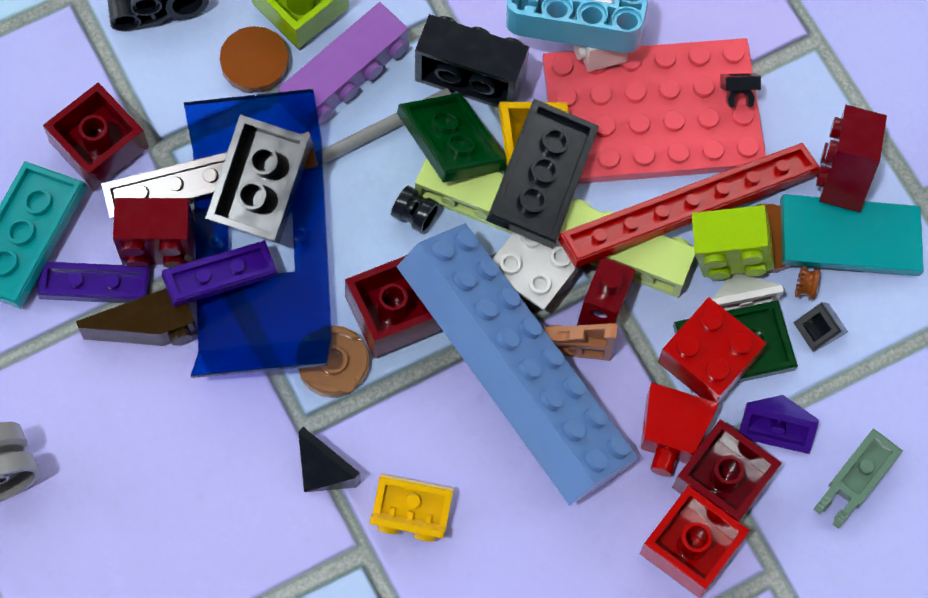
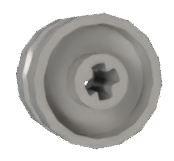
M0 422V502L23 492L34 484L41 475L33 453L25 451L28 446L27 439L21 425L16 422Z

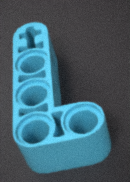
M507 0L506 26L512 34L619 53H631L638 49L641 44L648 0H615L614 4L594 0Z

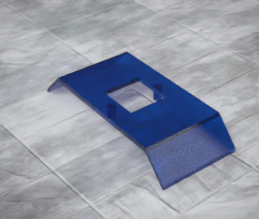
M305 89L183 102L193 150V160L228 152L241 114L299 134L310 132L319 167L303 172L290 211L293 220L295 271L277 273V276L197 300L198 354L190 375L191 378L328 365L332 346L323 144L314 90ZM213 194L194 199L196 260L230 251L229 227L206 219Z

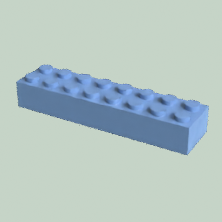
M466 223L419 242L398 264V270L569 506L613 480L638 459L628 442L617 430L606 412L592 396L584 382L567 362L562 352L553 343L540 322L528 309L518 292L512 287Z

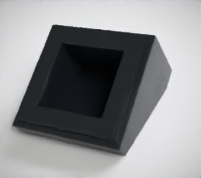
M821 302L793 322L812 352H816L848 332L830 304Z

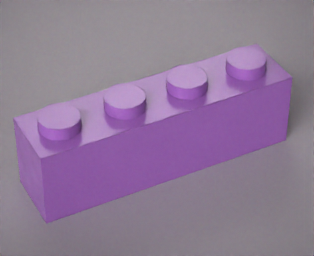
M378 2L278 88L280 104L308 131L316 124H323L331 116L336 106L341 102L346 103L355 96L359 86L366 80H374L388 61L392 58L398 59L404 54L409 44V28L381 2Z

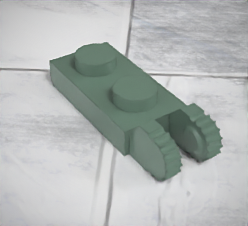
M873 428L828 485L830 487L813 510L818 514L824 512L832 503V498L838 493L848 501L845 508L841 509L834 517V522L832 523L839 529L852 511L861 506L903 450Z

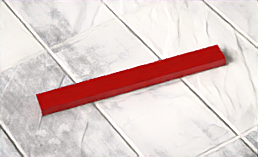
M802 142L561 232L558 241L573 266L577 268L601 257H606L692 224V213L732 209L816 177L820 167Z

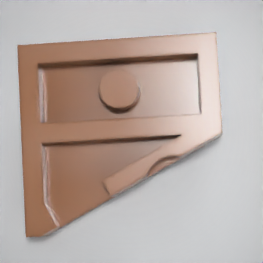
M617 324L552 325L543 327L563 356L610 361L616 340Z

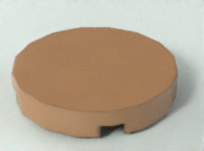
M326 326L315 333L312 332L304 339L298 350L297 368L302 382L310 391L322 397L339 398L351 394L362 385L368 374L370 359L366 345L357 333L341 326Z

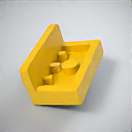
M381 473L369 524L377 525L378 531L387 534H399L400 530L414 533V538L422 541L434 542L436 538H444L454 488Z

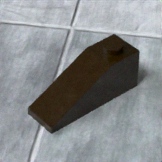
M166 288L76 321L84 340L166 346L168 344H184L191 340L193 335L198 334L188 303L173 307Z

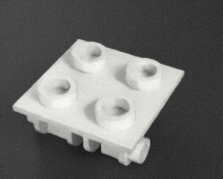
M513 232L492 259L512 287L543 311L566 281H571L578 271L559 243L558 238L552 249Z

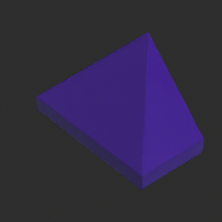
M779 395L746 403L739 433L750 441L810 454L819 419L786 396Z

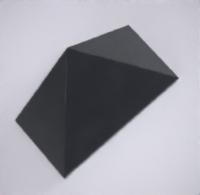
M302 427L298 435L304 492L356 488L361 483L359 471L306 428Z

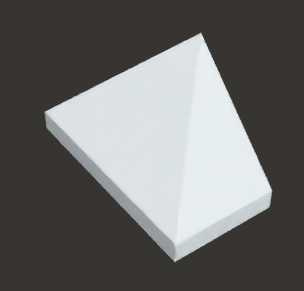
M731 274L712 300L728 311L776 300L779 301L784 290L781 284L744 274Z

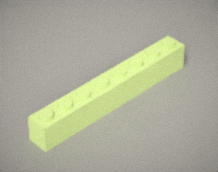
M425 159L415 181V189L418 190L419 196L425 199L430 197L439 202V206L513 234L512 231L486 221L504 174L494 172L443 183L428 159ZM572 199L560 233L614 212L607 211L603 213L591 208L583 200ZM661 235L604 258L635 269L633 281L679 298L694 260L695 252L694 247L688 241L679 237L669 238ZM600 259L588 264L598 267Z

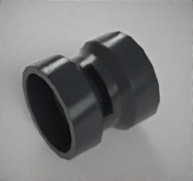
M408 185L397 197L390 215L399 221H408L414 230L423 233L434 219L439 208V202L430 197L425 199L419 196L418 190Z

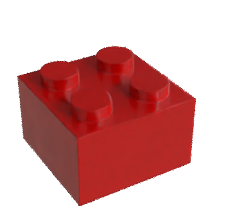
M708 297L664 346L658 363L699 397L719 403L759 358L766 342Z
M688 485L646 540L639 554L696 597L701 598L750 530Z

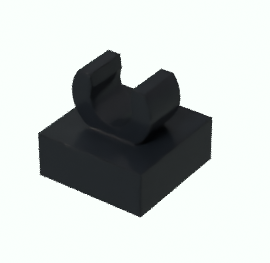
M756 73L720 74V88L728 91L726 95L727 105L735 107L736 95L744 93L746 96V106L753 107L755 97L751 90H761V76Z

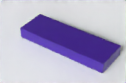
M264 240L162 270L161 276L173 307L274 278L277 276L278 271Z
M47 262L40 274L38 297L43 300L127 303L149 295L151 270L149 266L130 267L127 265Z

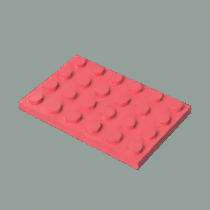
M747 38L639 46L634 52L628 53L627 62L590 72L587 71L583 60L577 59L574 51L543 53L542 62L547 102H567L570 114L599 126L578 184L722 173L766 156L756 91L751 90L755 97L753 107L746 106V96L744 93L736 95L735 107H729L726 103L728 91L720 88V74L753 73Z

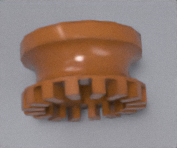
M801 266L798 274L800 279L797 278L799 284H796L795 297L800 298L801 295H806L808 300H814L820 269L815 268L814 271H808L806 266Z

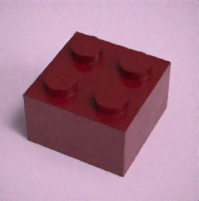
M99 82L43 124L49 143L94 191L102 185L101 183H105L149 148L144 130Z
M845 104L841 118L834 117L829 137L833 138V140L830 139L829 143L825 142L820 163L826 165H821L815 185L821 187L819 202L861 212L880 163L887 115Z
M115 198L113 241L122 265L130 267L163 265L166 268H171L194 261L196 225L189 198Z
M407 255L345 279V298L373 358L440 332L438 323L397 268L398 264Z
M720 419L678 474L672 488L682 494L689 485L736 521L740 522L774 476L781 462Z

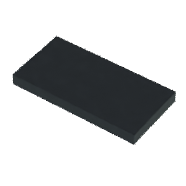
M533 99L486 221L553 249L599 126Z

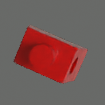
M651 382L645 403L641 449L655 453L650 468L653 473L670 477L672 476L676 460L687 463L706 433L719 403Z

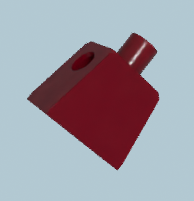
M601 257L584 299L577 325L617 324L636 270ZM592 310L601 311L607 317H598L592 313Z

